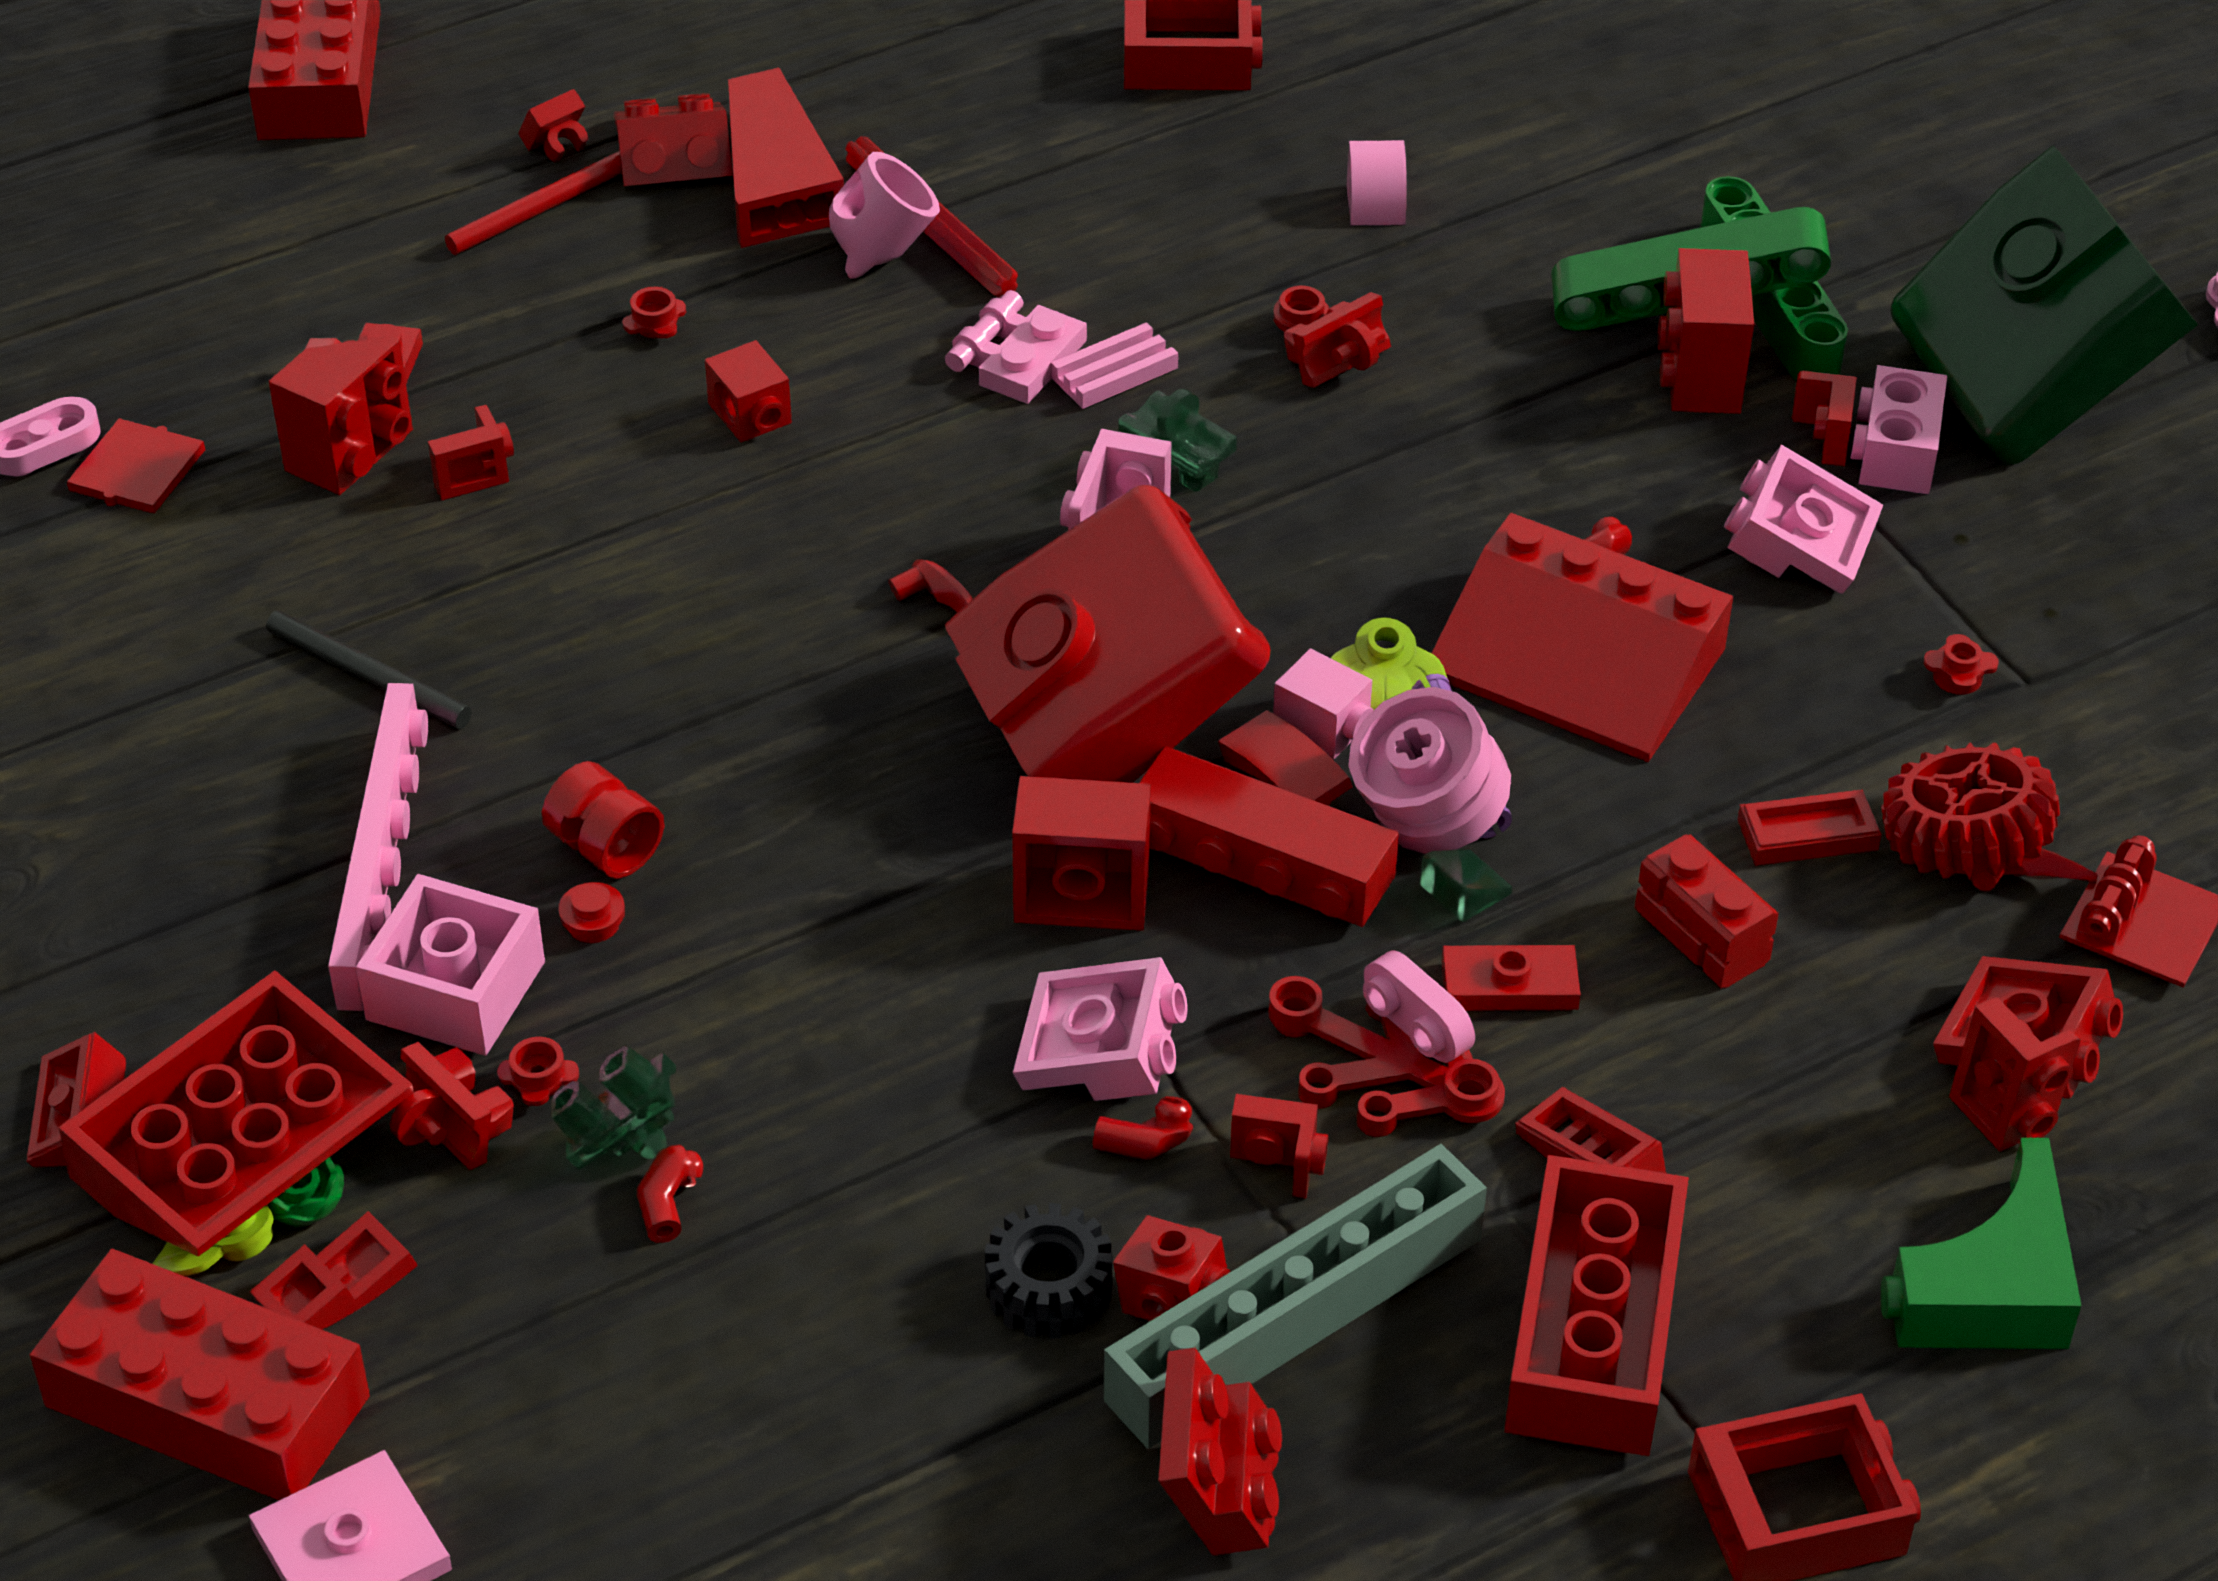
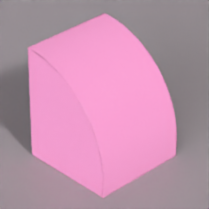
M1404 140L1349 141L1347 194L1351 225H1406L1407 179Z

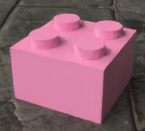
M417 874L356 965L365 1020L487 1056L545 963L538 908Z

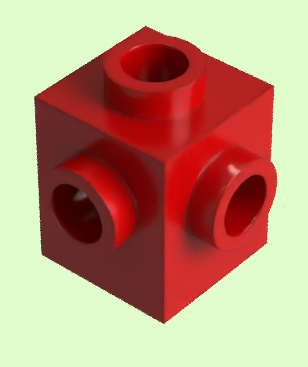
M1149 1215L1144 1218L1113 1261L1122 1313L1139 1317L1149 1322L1231 1272L1227 1269L1222 1236Z

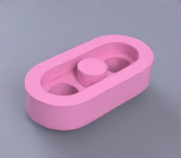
M62 397L0 422V474L15 477L24 476L91 446L100 435V425L95 406L87 399L81 397Z
M1391 950L1365 967L1363 994L1368 1005L1376 1014L1389 1018L1404 1031L1423 1055L1448 1063L1473 1047L1475 1031L1471 1019L1463 1006L1407 956L1398 951Z

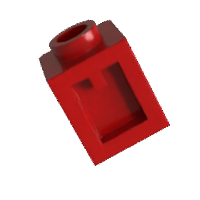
M1800 371L1797 376L1792 420L1794 422L1815 424L1813 439L1824 440L1821 464L1845 466L1857 377Z
M487 405L474 408L477 428L428 441L434 486L441 500L509 482L506 458L514 456L512 438L505 422L496 424Z
M1236 1094L1231 1119L1230 1158L1250 1160L1262 1165L1280 1164L1294 1166L1292 1197L1306 1199L1310 1175L1323 1176L1327 1156L1328 1134L1316 1133L1318 1105Z

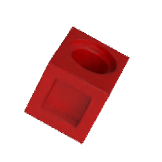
M756 340L705 359L708 404L740 443L792 423L789 378Z

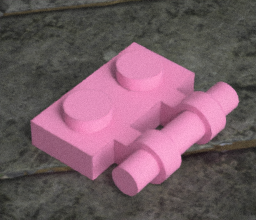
M1009 290L1001 298H993L983 307L979 313L980 320L974 326H967L961 330L953 339V348L945 355V362L950 369L956 372H961L968 364L979 367L980 386L1029 404L1052 379L1051 362L1077 352L1087 341V323L1041 305H1037L1027 317L1017 314L1023 307V299L1017 292ZM995 336L1005 339L1000 345L990 342Z

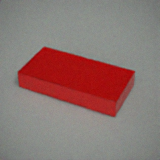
M1863 789L1740 804L1737 819L1755 866L1879 850L1882 836Z

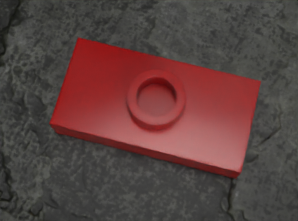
M1575 945L1443 946L1442 973L1444 989L1463 1006L1465 1011L1579 1010L1581 994Z

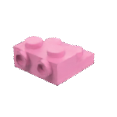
M1781 445L1767 464L1757 460L1746 475L1740 490L1749 495V498L1741 497L1724 525V528L1733 533L1728 548L1778 578L1791 564L1808 574L1811 578L1843 594L1855 579L1883 504Z
M1161 957L1040 972L1013 1069V1074L1022 1090L1085 1083L1094 1101L1157 1094L1161 1075L1173 1073L1176 1066V1051L1170 1034L1173 1024L1183 1023L1187 1017V998L1182 985L1174 982Z

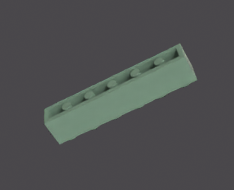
M1442 1144L1437 1145L1104 1349V1402L1147 1449L1161 1442L1168 1351L1196 1347L1213 1374L1221 1375L1225 1385L1242 1382L1253 1384L1479 1242L1482 1235L1487 1187Z

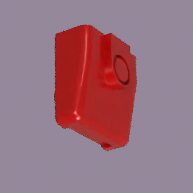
M1139 485L1130 489L1002 573L945 623V628L960 654L955 658L988 720L1001 729L1028 777L1133 783L1151 767L1164 747L1174 748L1258 676L1269 661L1270 645L1267 639L1240 612L1191 533L1189 523L1192 519L1188 512L1157 487Z

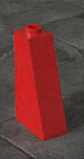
M780 68L728 79L738 243L741 248L830 227L829 208L834 197L844 186V178Z

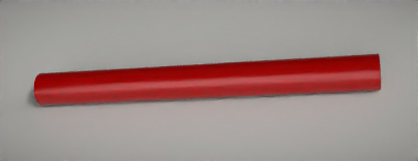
M620 151L445 235L444 239L447 248L453 255H457L621 175Z

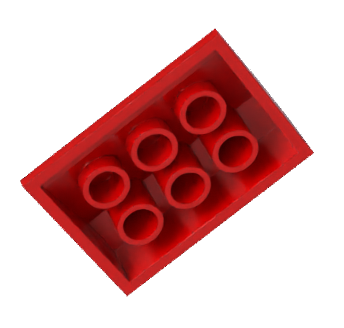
M1510 513L1484 547L1431 654L1435 655L1444 666L1450 685L1649 762L1724 652L1733 596Z
M273 971L58 1128L68 1174L75 1183L114 1217L199 1257L413 1094L414 1089L410 1081L278 972Z

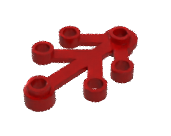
M1289 976L1278 980L1271 987L1268 1014L1270 1021L1280 1033L1288 1037H1302L1312 1033L1365 1058V1060L1335 1065L1322 1062L1306 1065L1300 1071L1298 1096L1303 1103L1316 1104L1318 1109L1327 1108L1336 1102L1340 1091L1411 1080L1426 1087L1393 1095L1379 1090L1370 1091L1362 1095L1358 1101L1356 1121L1359 1129L1372 1137H1384L1391 1134L1396 1129L1397 1120L1445 1112L1457 1121L1480 1123L1492 1119L1501 1111L1505 1098L1504 1084L1494 1067L1485 1061L1473 1059L1470 1049L1451 1062L1445 1063L1446 1066L1423 1056L1404 1031L1389 1018L1376 1014L1367 1001V1013L1370 1017L1382 1023L1386 1038L1323 1009L1322 990L1311 979L1302 976ZM1323 1083L1327 1085V1087L1315 1088L1312 1087L1310 1084ZM1381 1111L1387 1115L1376 1117L1369 1114V1112Z

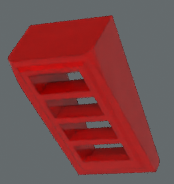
M1564 1087L1558 1089L1515 1123L1516 1133L1546 1158H1548V1155L1666 1173L1660 1141ZM1569 1118L1574 1121L1562 1132L1557 1133L1554 1131ZM1590 1135L1592 1136V1137H1590L1588 1140H1586L1583 1144L1578 1145V1144L1581 1143L1584 1139H1586L1588 1136H1590ZM1610 1152H1612V1154H1611L1610 1156H1608L1605 1160L1602 1159V1158H1604L1607 1154H1609Z

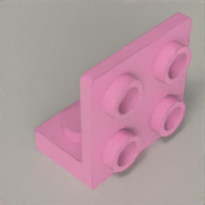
M1101 429L1092 452L1083 451L1077 470V488L1075 491L1067 490L1064 495L1060 512V525L1068 527V530H1070L1130 489L1139 485L1157 487L1170 497L1171 442Z

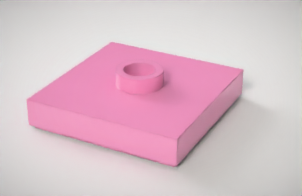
M385 1450L249 1515L252 1530L282 1581H431L452 1570L450 1555Z

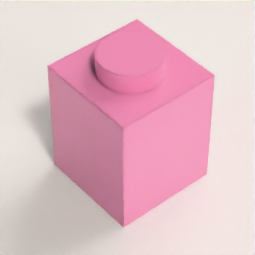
M1310 648L1275 682L1273 714L1293 725L1323 749L1332 759H1335L1352 742L1363 720L1374 711L1371 708L1372 679Z

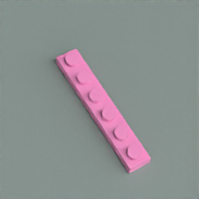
M388 683L328 965L337 1010H364L356 965L391 914L390 897L387 895L388 886H398L401 858L399 848L396 846L398 839H407L409 834L410 807L408 801H406L407 793L417 792L419 760L418 756L415 755L416 747H425L428 738L427 711L417 710L413 684Z

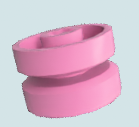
M1437 687L1407 690L1382 702L1363 720L1351 742L1348 767L1355 786L1366 803L1373 808L1380 824L1399 832L1398 844L1403 848L1424 854L1452 852L1478 840L1498 821L1509 800L1511 773L1505 757L1494 738L1489 735L1475 707L1456 692Z

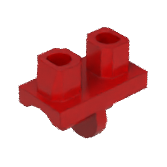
M1370 292L1351 303L1342 301L1329 308L1324 317L1308 325L1298 324L1284 332L1283 337L1288 359L1293 363L1299 364L1304 385L1314 388L1352 367L1364 371L1378 362L1379 353L1391 347L1390 337L1385 331L1381 320V310L1383 307L1381 295Z
M419 1042L402 1048L401 1059L406 1063L407 1068L405 1078L413 1084L414 1093L394 1107L396 1110L390 1121L391 1133L403 1145L408 1146L420 1144L425 1140L434 1146L442 1143L469 1170L487 1163L489 1140L512 1128L514 1107L512 1099L499 1086L491 1087L473 1095L470 1091L474 1089L476 1071L472 1061L458 1047L436 1056L430 1054Z

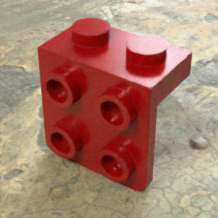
M710 94L678 96V106L659 107L656 99L629 100L624 102L625 111L614 112L624 186L733 176L726 109L721 102H713Z

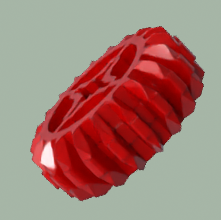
M1971 742L1966 748L1952 749L1946 745L1943 752L1936 755L1926 752L1921 753L1919 763L1908 762L1901 765V774L1888 779V791L1883 793L1884 804L1881 806L1886 838L1890 842L1891 850L1899 852L1901 862L1917 864L1920 873L1939 870L1943 879L1958 873L1966 874L1969 880H1971L1975 873L1988 872L1993 876H1997L2000 868L2006 866L2014 869L2021 868L2023 858L2033 859L2040 857L2042 846L2053 842L2054 830L2058 827L2057 817L2060 816L2059 796L2056 795L2055 782L2052 780L2050 770L2041 767L2039 757H2023L2021 749L2015 747L2002 751L1997 743H1992L1986 748L1974 747Z

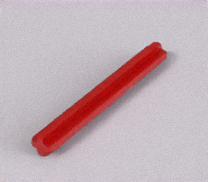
M860 136L855 142L849 141L845 147V150L848 152L846 162L856 171L872 152H883L868 137ZM939 202L940 212L923 232L995 297L1001 298L1009 290L1016 291L1018 287L1016 282L1018 272Z

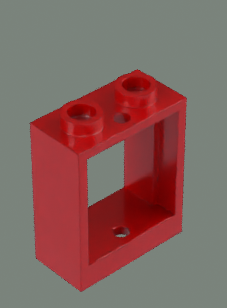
M1125 0L1124 89L1251 90L1252 69H1262L1261 6L1251 5V0ZM1146 31L1237 32V39L1146 38Z
M1862 1393L1695 1429L1688 1474L1734 1581H1793L1907 1555L1914 1525L1921 1519L1919 1497L1913 1483L1909 1479L1902 1480L1893 1461V1446L1889 1431L1882 1420H1874ZM1842 1454L1869 1514L1772 1535L1746 1475Z

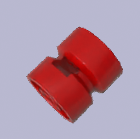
M590 761L574 765L557 779L544 800L541 812L543 825L549 832L570 848L579 850L587 861L608 877L617 879L633 874L650 859L662 839L665 827L664 815L656 806L636 791L627 789L621 780L601 765Z

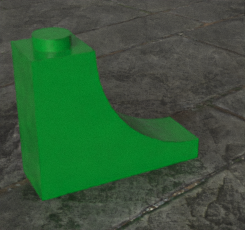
M2021 1138L2010 1178L2011 1195L1997 1213L1985 1223L1966 1234L1947 1241L1923 1246L1899 1247L1893 1276H1883L1881 1282L1882 1315L1884 1319H1894L1898 1348L2069 1349L2080 1313L2081 1301L2049 1138Z

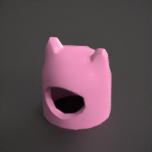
M872 152L834 197L829 208L830 230L848 255L845 271L850 279L863 276L875 265L885 264L900 257L940 212L939 202L926 182L909 166L883 152Z

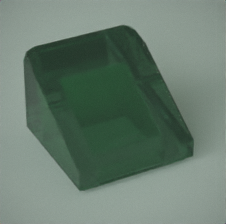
M1470 849L1431 851L1423 856L1421 885L1462 922L1512 894V886Z

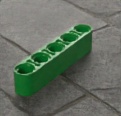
M1719 177L1707 184L1700 228L1771 212L1749 182L1737 177ZM1818 281L1752 295L1755 323L1790 376L1796 382L1800 371L1841 374L1848 328Z
M1797 207L1563 258L1554 265L1551 271L1554 314L1560 326L1572 331H1585L1666 314L1671 306H1664L1663 303L1664 277L1666 271H1676L1678 248L1748 251L1752 295L1815 282L1824 277L1831 268L1825 219L1815 209Z

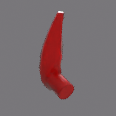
M916 560L912 565L913 568L889 579L890 588L898 601H902L926 588L935 597L937 602L950 606L958 613L973 599L963 585L945 568L928 560Z
M2041 849L2040 857L2033 859L2023 858L2021 868L2019 869L2006 866L1998 870L1997 876H1993L1988 872L1975 873L1971 881L1979 890L1990 891L2003 875L2008 874L2039 880L2076 879L2095 884L2097 883L2098 874L2057 853Z

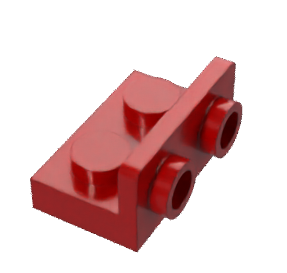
M1998 997L1976 1005L1974 1008L1949 1098L1999 1152L2020 1143L2021 1138H2043L2053 1129L2058 1121V1110L2066 1085L2073 1074L2072 1066L2081 1040L2069 1029L2040 1042L2034 1036L2030 1027L2023 1020L2017 1018Z

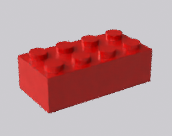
M262 0L248 87L257 140L366 137L381 13L379 0Z
M1548 1155L1510 1383L1505 1433L1650 1457L1660 1397L1689 1177Z
M111 1248L30 1353L45 1407L276 1500H282L309 1485L370 1397L360 1344Z

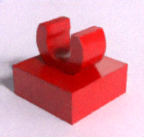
M572 89L529 109L518 135L529 151L543 145L547 157L553 162H558L565 152L558 138L564 137L569 139L578 152L584 149L588 141V134L578 121L586 106L575 89Z

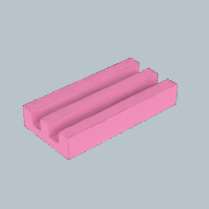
M1146 322L1051 362V378L1084 409L1178 369V352L1173 347L1165 350L1166 341L1160 335L1153 337V328Z

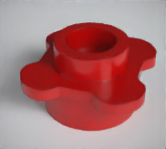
M662 287L643 288L631 297V314L622 320L623 329L630 334L641 333L648 338H670L677 333L676 323L679 317L686 314V305L683 301L676 299L675 295L668 289Z
M1954 634L1948 636L1946 644L1937 651L1931 650L1926 652L1923 663L1927 670L1933 672L1934 681L1941 689L1952 694L1965 695L1973 693L1981 687L1984 674H1992L1997 671L1999 660L1993 653L1983 652L1980 646L1970 640L1969 637Z
M531 1037L520 1041L513 1047L509 1060L503 1061L498 1066L497 1074L502 1084L512 1085L521 1093L522 1101L525 1104L540 1106L547 1103L549 1097L561 1086L574 1084L579 1078V1067L574 1061L564 1060L563 1050L556 1041L546 1037Z

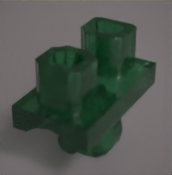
M1179 389L1170 396L1157 390L1150 395L1149 399L1138 411L1132 414L1125 413L1119 418V432L1170 441L1171 464L1179 468L1180 483L1194 492L1200 491L1218 477L1219 463L1237 450V437L1199 415V398L1189 390Z
M624 1045L609 1055L600 1066L599 1082L608 1090L598 1097L592 1094L580 1081H571L555 1092L552 1097L550 1116L567 1135L566 1158L580 1170L610 1149L618 1156H622L633 1149L643 1158L650 1160L656 1157L660 1150L666 1148V1137L662 1128L674 1121L671 1108L674 1107L675 1098L670 1089L669 1078L676 1073V1064L663 1052L648 1061L629 1046Z

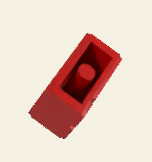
M1691 834L1681 836L1649 854L1641 862L1638 880L1641 886L1637 889L1634 909L1695 965L1701 966L1703 972L1720 988L1726 989L1762 968L1771 959L1774 942L1771 936L1775 934L1779 913Z

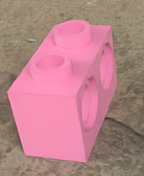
M1877 365L1873 388H1861L1856 421L1867 423V425L1856 424L1851 459L1862 460L1859 484L1922 494L1930 493L1938 453L1947 375Z

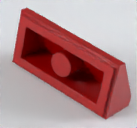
M96 1032L87 1034L42 1056L26 1161L32 1167L67 1166L58 1127L125 1078L126 1058Z

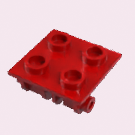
M2137 835L2131 839L2124 840L2118 847L2116 855L2108 851L2106 852L2095 872L2098 874L2097 883L2089 882L2062 929L2059 938L2184 988L2218 925V894L2154 870L2157 860L2155 846L2147 837Z

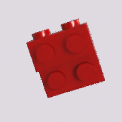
M1982 956L1933 1045L1938 1063L1958 1066L1975 1006L1998 997L2017 1018L2023 1020L2030 1027L2034 1036L2040 1042L2069 1029L2080 1038L2081 1041L2072 1066L2073 1074L2066 1085L2062 1097L2071 1099L2079 1082L2092 1083L2095 1080L2100 1063L2098 1046L2103 1037L2115 1038L2119 1034L2123 1022V1006L2121 1000L2114 996L2108 969Z
M1196 1347L1168 1351L1159 1483L1213 1556L1268 1548L1269 1536L1274 1530L1275 1517L1279 1510L1278 1489L1272 1476V1472L1278 1463V1452L1282 1446L1281 1424L1276 1411L1273 1408L1266 1407L1250 1382L1225 1385L1221 1375L1213 1374Z

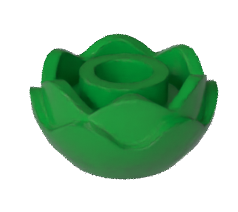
M330 1157L268 1204L273 1214V1219L287 1226L300 1227L317 1223L326 1218L335 1209L342 1197L344 1187L342 1168L338 1164H334Z

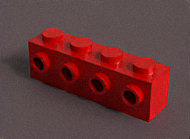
M1167 746L1163 748L1139 782L1151 784L1150 849L1162 851L1199 865L1210 872L1220 873L1257 887L1268 894L1278 895L1318 910L1329 917L1339 918L1363 927L1395 878L1399 832Z

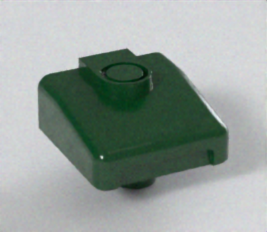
M2054 145L2050 146L1999 187L1896 294L1890 308L1892 320L1930 373L1947 375L1945 393L1977 438L2000 462L2007 465L2018 464L2026 460L2198 326V323Z

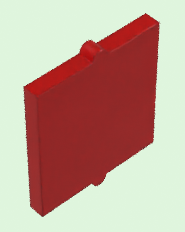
M118 419L67 481L68 490L105 500L107 506L120 504L155 514L205 451L204 441L168 432L165 426L153 428Z

